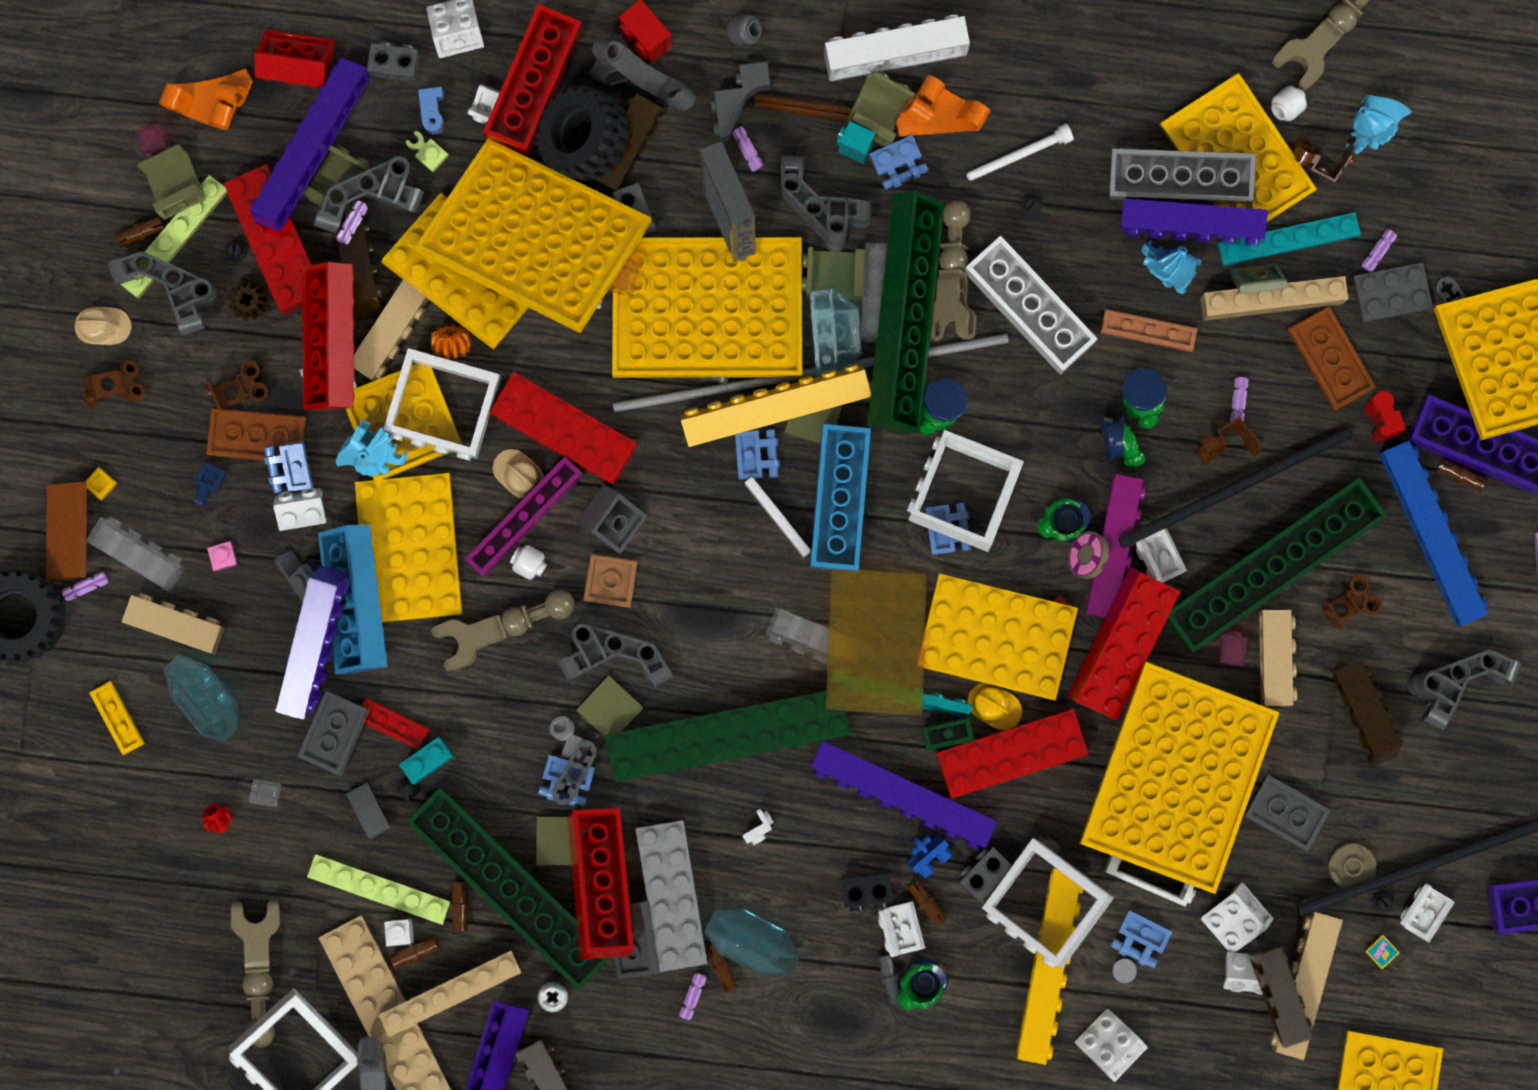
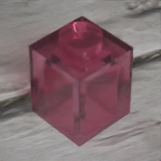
M160 124L136 130L141 150L146 157L157 155L169 147L165 130Z
M1228 631V634L1221 635L1217 664L1243 667L1248 638L1242 637V633L1236 631Z

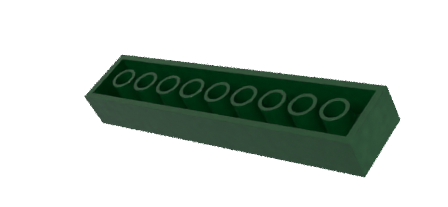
M917 191L893 193L867 424L898 435L920 433L943 226V211L945 203Z
M1358 478L1174 606L1166 622L1189 654L1194 653L1388 516L1363 481Z
M839 688L606 735L614 781L621 782L850 736L842 691Z
M440 787L406 822L576 989L580 990L610 959L580 958L577 918L444 788Z

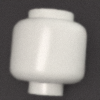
M1293 86L1283 88L1272 99V112L1280 120H1294L1307 106L1305 93Z
M525 545L522 548L518 547L510 561L513 564L512 570L528 580L534 579L536 575L541 577L547 566L544 563V553L530 545Z

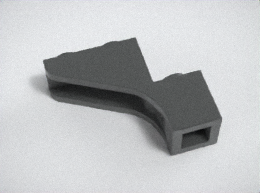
M767 62L739 65L740 72L735 73L737 87L742 86V88L714 91L715 99H710L712 113H717L718 121L713 122L715 136H720V142L730 140L747 99L758 92L770 90Z

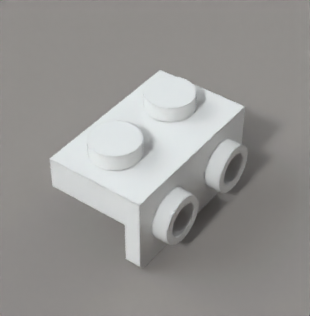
M312 487L311 489L294 493L285 491L274 498L273 506L279 531L324 524L327 521L321 488L315 489Z
M1167 528L1136 543V552L1139 558L1144 560L1148 568L1146 570L1148 576L1165 582L1187 571Z
M1426 883L1423 888L1420 887L1416 891L1413 898L1415 901L1411 907H1407L1403 911L1401 925L1429 943L1454 905V901L1434 890Z
M913 901L879 910L878 921L884 931L886 938L885 948L889 952L890 957L925 948Z
M1227 952L1225 956L1226 978L1223 988L1230 989L1233 992L1250 991L1262 995L1248 954Z

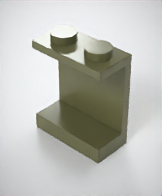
M874 71L866 77L844 125L847 126L849 121L874 132V141L885 147L893 142L896 136L893 133L896 126L895 121L906 102L912 99L915 93L911 92L905 84L890 80L887 74Z
M180 144L169 146L165 151L157 155L148 156L144 161L137 164L138 168L146 174L156 202L153 203L155 212L164 220L206 200L189 154Z
M331 145L328 150L330 153L311 185L307 186L302 195L304 198L320 206L323 196L329 188L371 169L368 167L370 163L359 156L354 159L348 155L350 152L340 145H337L336 148ZM361 178L360 185L362 188L365 187L369 180L368 178ZM332 191L330 199L334 203H340L341 195L336 191ZM356 201L345 205L342 213L343 216L349 214Z
M808 247V254L803 253V268H807V277H802V291H806V298L823 297L826 299L862 300L865 249H856L854 253L813 251V247Z

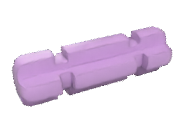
M739 127L733 131V137L738 141V146L746 161H749L748 165L751 171H757L763 167V163L757 157V152L749 137H746L745 129Z
M357 200L354 203L353 211L349 212L342 225L343 229L339 230L336 236L337 241L344 245L349 244L352 238L350 235L355 233L362 220L361 216H364L368 209L366 204Z
M1390 229L1383 233L1382 239L1378 240L1369 253V257L1362 263L1364 269L1369 272L1375 269L1378 264L1377 262L1382 259L1389 249V244H1392L1396 239V233Z
M1237 377L1235 379L1234 387L1236 390L1233 393L1231 422L1239 417L1244 421L1245 413L1243 411L1246 406L1247 391L1245 390L1248 388V378Z
M99 572L93 578L88 577L73 584V587L68 586L62 589V595L66 601H71L77 595H84L97 589V586L101 587L107 584L108 578L104 572Z
M699 973L694 974L693 984L690 985L684 1000L685 1005L684 1007L682 1006L679 1013L681 1018L686 1020L692 1018L693 1008H696L706 976Z

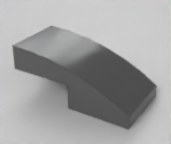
M368 783L346 794L369 839L391 828L383 809L379 806Z

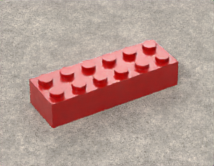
M540 4L537 5L483 130L485 139L489 138L507 148L529 156L537 133H539L538 122L543 117L541 114L544 109L548 108V102L554 98L583 30L581 21Z
M266 164L223 184L276 305L285 316L303 308L302 268L312 266L313 264L291 215L281 232L256 223L250 212L253 201L258 199L262 192L264 182L272 175L271 169Z
M326 262L302 268L303 410L334 411L353 408L355 399L353 391V378L355 375L353 368V354L355 350L353 344V264Z
M515 372L511 375L489 412L492 417L561 457H566L573 464L613 487L638 447L636 442Z
M1130 567L1067 696L1088 708L1117 720L1140 675L1142 666L1147 661L1181 591Z
M1074 709L935 753L950 799L1089 755Z
M620 808L573 810L567 820L580 958L628 957L634 951Z

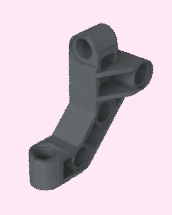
M612 33L610 38L602 37L594 42L592 51L596 61L589 74L596 80L610 86L624 82L658 103L678 111H686L694 104L696 97L692 90L681 81L670 78L643 62L635 46L630 44L622 35Z
M781 155V196L825 241V246L829 251L840 252L844 249L847 227L867 228L871 225L872 203L852 198L818 196L802 180V177H804L805 157ZM794 185L797 188L795 190H788L786 186ZM810 208H817L819 212L810 213L808 210Z
M394 157L329 188L323 196L313 225L336 234L341 223L345 205L364 196L417 215L424 192L404 185L410 169L409 162L404 157ZM392 165L398 167L399 174L393 172ZM365 177L371 181L370 189L362 188L360 185L361 178ZM332 191H336L341 195L340 203L331 201L330 193Z
M137 252L115 259L107 264L115 287L119 284L139 280L144 277L164 285L182 336L205 328L199 310L215 304L219 298L217 288L206 279L200 278L146 252ZM145 258L149 259V266L143 270L139 269V262ZM175 272L179 273L180 278L178 282L171 284L169 276ZM208 288L207 294L201 296L202 291Z
M582 623L575 624L570 630V637L577 651L557 661L568 682L616 655L639 662L652 689L673 678L668 665L654 644ZM583 627L587 630L588 634L585 640L579 641L576 638V632L579 628ZM611 637H617L621 642L617 650H611L608 647V641ZM645 646H649L653 651L652 657L648 660H644L640 655L641 649Z
M1493 650L1481 651L1418 675H1413L1409 678L1407 687L1411 694L1428 701L1421 719L1444 731L1458 706L1468 680L1485 675L1502 685L1512 687L1522 664ZM1484 656H1487L1489 659L1488 667L1483 664ZM1454 667L1459 670L1458 678H1455L1453 675Z
M374 1037L362 1038L359 1041L357 1050L361 1090H389L386 1055L383 1044Z

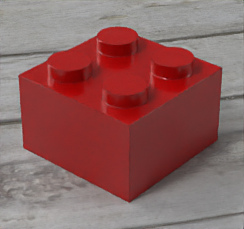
M638 0L619 16L620 34L629 42L632 41L642 60L647 59L652 64L672 47L671 33L642 0Z

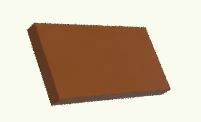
M1329 306L1287 330L1334 411L1376 388Z
M211 408L206 455L264 461V446L273 445L275 453L279 454L280 444L304 441L307 418L303 416L228 409L220 411L217 408Z
M86 482L47 485L46 580L86 578Z

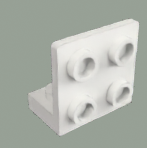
M452 0L426 8L439 58L484 47L473 0Z
M1243 882L1237 885L1226 899L1201 918L1224 947L1233 953L1264 932L1274 919Z
M1106 1009L1075 1041V1044L1114 1082L1148 1048L1109 1009Z

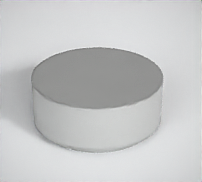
M559 716L551 722L549 730L555 739L565 741L573 735L575 726L568 717Z
M1122 958L1113 964L1112 974L1117 981L1128 983L1135 978L1137 968L1131 960Z

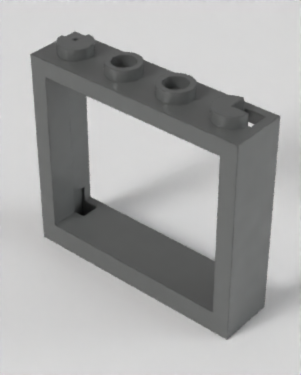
M721 141L699 150L702 191L733 261H746V257L756 254L755 216Z

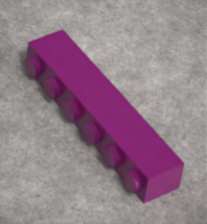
M564 457L465 560L485 578L583 477L582 472Z
M1115 474L1112 478L1101 536L1106 539L1109 548L1107 563H1103L1101 573L1091 579L1084 615L1102 619L1106 618L1124 581L1125 569L1129 570L1132 558V556L1128 555L1130 546L1123 549L1118 538L1132 532L1134 523H1139L1141 510L1138 509L1139 500L1143 501L1146 487L1142 486V479Z

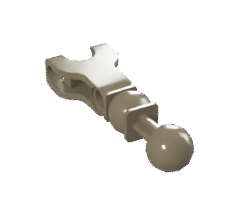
M1343 0L1341 4L1334 6L1330 10L1328 17L1307 39L1288 41L1274 57L1272 64L1277 68H1281L1288 61L1296 60L1300 62L1304 67L1305 74L1298 83V88L1305 92L1323 73L1324 55L1338 42L1344 33L1354 29L1357 20L1363 14L1360 10L1369 0Z
M960 200L948 202L943 210V222L949 227L948 243L940 244V248L943 249L939 257V265L942 270H939L930 341L941 340L945 327L952 321H955L956 333L962 339L969 340L975 336L977 319L973 310L967 305L968 281L967 273L964 272L969 262L966 251H969V247L962 244V228L970 222L971 211L968 205Z
M561 589L554 590L546 597L545 603L529 609H527L526 605L510 607L502 615L498 614L471 625L452 619L433 627L431 633L436 638L453 636L457 640L459 649L456 655L444 662L446 671H455L471 665L477 658L481 648L509 638V636H521L529 628H534L533 622L548 616L558 620L569 617L574 611L575 603L569 592Z
M271 899L268 902L266 917L258 923L249 922L244 918L243 906L240 902L234 901L231 904V928L244 941L245 973L247 974L243 978L242 987L247 995L246 1001L251 1000L252 1020L245 1026L244 1033L266 1014V999H271L269 994L273 988V980L268 973L269 938L280 926L279 903L277 899ZM272 1025L251 1046L254 1048L268 1046L274 1039V1026Z

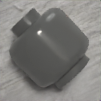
M736 15L730 19L727 26L729 40L735 45H753L759 40L762 32L759 20L753 15Z

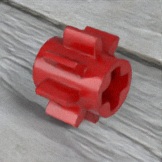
M219 804L209 805L203 812L204 816L201 817L203 820L202 824L207 832L213 829L215 833L226 831L230 826V821L233 820L227 805L221 808Z

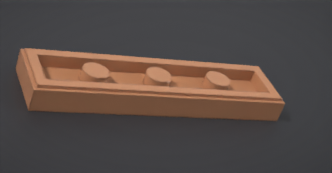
M1105 309L1100 333L1193 352L1198 328Z

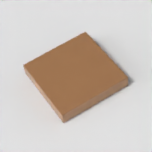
M591 554L583 601L631 608L638 561Z

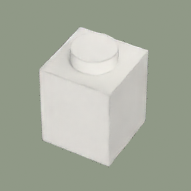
M412 919L384 922L386 946L414 943Z

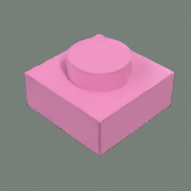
M232 542L207 548L213 571L238 565Z

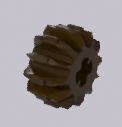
M252 281L248 282L247 288L243 282H240V290H237L235 287L231 289L235 296H228V300L234 303L228 307L230 310H235L234 316L236 318L242 315V319L247 322L249 316H251L255 321L257 320V312L261 315L265 314L261 307H268L269 303L264 301L268 294L261 292L263 288L261 285L254 287ZM247 297L252 299L249 306L245 304Z

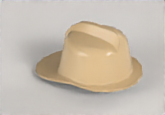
M110 307L86 308L80 312L75 322L77 336L88 344H119L127 339L132 328L131 320L121 309Z
M509 449L502 451L497 455L493 463V472L496 479L520 499H524L544 478L541 469L519 450Z

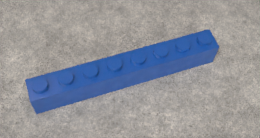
M1407 441L1380 453V459L1456 627L1463 626L1488 615L1486 611L1488 609L1487 602L1483 596H1479L1476 589L1478 588L1477 580L1474 575H1470L1466 567L1468 566L1467 558L1464 553H1460L1457 547L1459 543L1458 538L1453 531H1450L1447 525L1449 522L1448 516L1443 509H1440L1437 503L1439 501L1438 494L1428 483L1429 475L1424 466L1421 467L1418 461L1419 452L1414 444L1411 445L1410 441Z

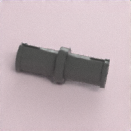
M890 954L877 957L883 977L881 982L885 984L889 1004L898 1003L897 993L901 991L898 981L900 976L896 974L892 957H890Z

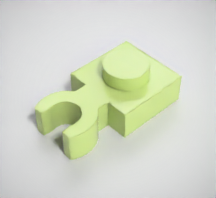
M415 131L414 134L419 138V141L416 144H412L407 140L406 144L411 150L419 151L415 157L434 173L449 155L432 139L425 143L421 133Z

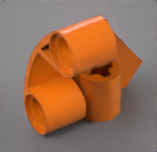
M245 68L224 77L187 84L166 83L158 104L188 118L228 131L236 108L244 104L253 80Z
M928 75L917 94L908 100L896 119L895 124L899 136L978 131L991 110L978 101H965L946 90L945 84L942 81Z

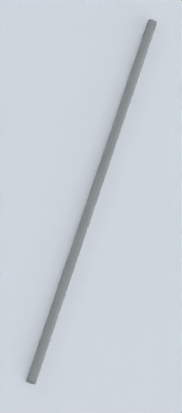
M1002 334L929 347L928 357L1009 343L1008 335ZM875 357L803 369L802 377H758L729 382L727 385L718 384L613 403L614 412L795 381L806 376L818 377L828 370H835L836 372L845 370V366L853 363L869 368L874 367Z

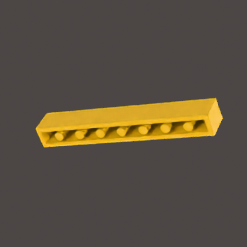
M853 363L845 366V370L837 372L835 370H828L823 372L822 376L816 378L806 376L800 378L797 383H781L776 385V389L768 391L767 389H759L754 391L753 395L747 397L737 395L730 398L729 402H712L707 405V408L700 410L697 407L684 411L685 414L681 415V423L688 446L691 447L871 397V390L864 365Z
M1051 868L1038 941L1057 955L1076 930V927L1072 925L1074 917H1078L1080 912V903H1077L1078 894H1082L1084 889L1060 870ZM1036 951L1016 1058L1046 1065L1047 1059L1051 1060L1053 1054V1046L1050 1045L1051 1036H1056L1058 1022L1054 1020L1056 1012L1061 1010L1062 998H1059L1060 988H1065L1067 974H1063L1064 967L1055 966L1052 968L1042 960L1044 956Z

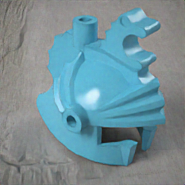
M1367 94L1361 102L1364 106L1356 112L1353 121L1355 132L1351 133V135L1356 138L1354 153L1359 154L1367 145L1373 150H1378L1380 144L1383 145L1389 142L1395 136L1398 122L1412 112L1409 107L1390 98Z
M1152 241L1144 243L1141 250L1146 256L1143 265L1148 266L1147 268L1150 273L1159 278L1165 287L1170 288L1173 285L1178 293L1184 294L1188 290L1186 287L1196 275V265H1200L1201 260L1187 254L1188 250L1183 246L1166 251L1162 246L1158 249L1152 247Z
M361 419L360 426L356 427L354 434L346 440L338 452L336 465H352L355 467L356 472L371 477L379 475V473L385 476L390 470V467L385 463L404 465L407 460L408 451L405 450L402 455L397 454L395 451L397 444L391 443L392 438L388 436V432H384L382 427L376 433L368 429L371 423Z

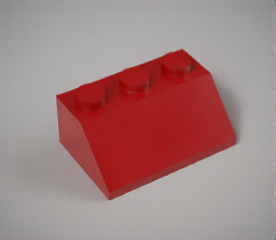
M266 29L255 51V77L263 78L267 81L276 80L288 84L309 85L313 88L321 87L327 82L330 75L335 40Z

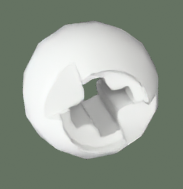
M554 981L544 984L537 996L541 1008L548 1012L560 1011L568 1001V993L565 987ZM548 991L551 993L558 992L557 1003L555 1001L548 1002Z

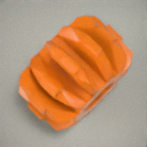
M455 324L437 328L431 337L433 354L447 360L465 357V353L470 352V334L468 330L464 329V326L456 327Z

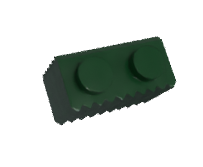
M968 718L955 720V722L951 721L950 723L946 722V724L942 723L941 725L937 724L936 726L932 725V727H923L921 730L926 751L974 741L970 719Z

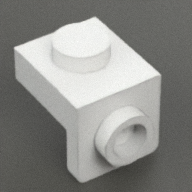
M483 84L479 85L473 106L468 110L467 114L473 116V119L477 122L486 123L500 91Z
M761 809L756 811L763 824L742 835L747 844L752 842L753 845H756L766 839L765 833L772 830L770 825L774 822L767 810L763 813Z

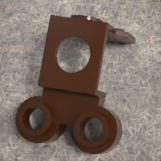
M1298 138L1294 145V153L1296 155L1294 159L1298 163L1305 166L1310 163L1312 171L1334 182L1337 181L1346 166L1350 167L1356 158L1354 143H1351L1335 171L1332 172L1317 164L1321 158V151L1310 141Z
M126 360L116 371L91 375L90 377L88 375L85 376L83 379L85 404L89 405L91 410H95L99 398L113 395L125 396L131 403L140 402L145 396V389L140 383H133V379L139 373L137 363L132 360ZM126 366H132L134 371L132 373L128 372ZM102 379H112L114 388L111 391L103 390L100 384ZM133 388L139 389L140 394H139V395L133 394L132 389H133Z
M254 361L243 363L241 374L236 375V379L215 386L212 380L207 378L208 384L205 385L209 398H214L215 405L220 411L245 401L249 397L256 402H264L270 394L265 384L256 383L255 381L261 375V368ZM254 367L256 373L252 376L248 375V370ZM230 386L238 389V396L233 400H229L225 396V390ZM259 389L264 390L262 397L256 396V392Z
M1239 417L1216 430L1215 435L1210 434L1201 441L1202 447L1197 451L1199 453L1198 457L1204 465L1213 461L1226 448L1228 442L1223 436L1235 429L1241 436L1246 448L1254 457L1258 456L1260 452V441Z
M1357 575L1350 579L1348 592L1330 603L1328 600L1323 602L1322 610L1334 628L1337 627L1340 630H1344L1343 622L1362 611L1368 615H1373L1381 610L1382 602L1380 598L1375 595L1367 596L1365 594L1369 588V581L1362 575ZM1355 581L1361 583L1360 590L1354 588ZM1368 601L1374 603L1373 610L1367 608ZM1338 603L1344 604L1347 608V613L1343 617H1339L1334 610V606Z

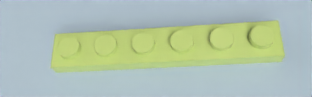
M209 175L201 184L206 200L177 213L145 252L170 263L227 194L226 188ZM147 258L139 262V269L141 270L149 266V259ZM144 277L121 285L140 299L154 281Z
M317 854L314 856L307 876L316 881L442 925L451 901Z

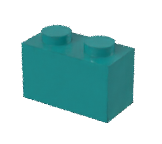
M849 121L847 127L842 126L838 134V141L836 143L839 145L838 153L864 164L874 144L875 133Z
M438 737L399 764L410 782L416 785L455 758L444 740Z

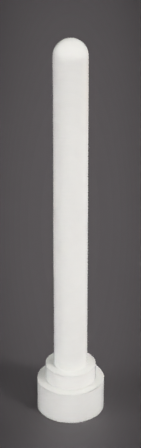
M1067 123L1057 127L1058 130H1055L1054 134L969 171L967 178L969 180L977 179L1057 142L1059 144H1067L1074 140Z

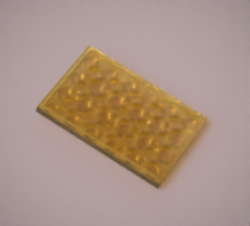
M831 569L826 709L922 715L926 575Z

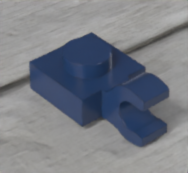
M204 462L194 482L200 488L193 501L205 507L210 491L215 494L218 493L227 472Z

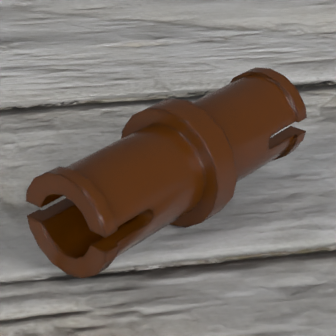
M156 216L144 223L133 224L134 227L114 235L120 248H123L135 241L146 240L145 237L164 230V227L159 217Z
M1446 458L1442 459L1440 467L1437 469V472L1456 479L1457 483L1461 484L1462 482L1480 492L1485 485L1484 482L1487 481V477L1468 470L1467 466L1464 465L1462 467Z
M919 880L907 888L920 905L918 908L921 911L924 910L935 927L948 919L935 903L936 899L934 896L931 897Z
M466 882L451 883L452 904L450 905V910H452L453 919L452 931H468L467 909H469V904H466L467 884Z
M432 936L416 945L415 943L410 944L409 948L390 955V959L394 968L398 969L413 961H421L422 957L439 951L440 946L436 937Z
M720 943L705 948L714 967L712 971L714 974H717L723 993L738 988L729 968L731 967L730 962L726 961Z

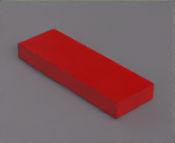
M365 698L362 706L370 711L364 724L417 750L421 749L430 731L429 728Z

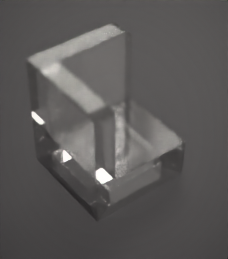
M253 779L249 803L277 807L282 783Z

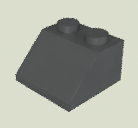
M603 484L576 523L621 554L647 518V515L621 494Z

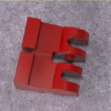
M1386 391L1378 392L1365 405V412L1373 419L1376 429L1371 434L1374 443L1397 437L1406 430L1400 411H1394L1393 396Z

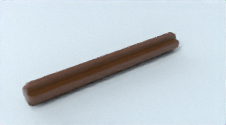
M756 94L754 98V107L845 121L852 107Z

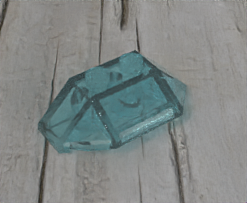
M834 288L809 290L816 377L822 376V373L828 370H835L836 372L845 370V366L853 364L861 355L858 306Z
M178 655L163 669L164 674L167 676V685L171 699L200 735L218 740L220 743H225L239 729L238 702L208 665Z
M743 908L715 911L704 931L719 954L762 977H790L800 958L798 951L795 950L785 930Z

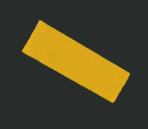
M112 681L89 692L122 755H126L145 744Z

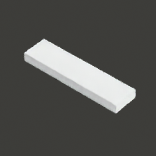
M754 478L748 479L745 482V486L803 558L808 556L811 552L810 548Z

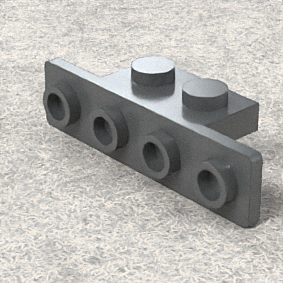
M289 551L277 557L274 562L303 602L309 577L314 572L307 563L302 565L293 551Z

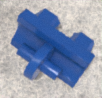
M939 834L932 839L927 835L921 841L915 836L912 840L916 846L910 850L913 856L906 863L915 873L918 872L927 878L935 870L929 863L932 859L937 857L941 863H944L952 855L947 848L949 846L948 843Z

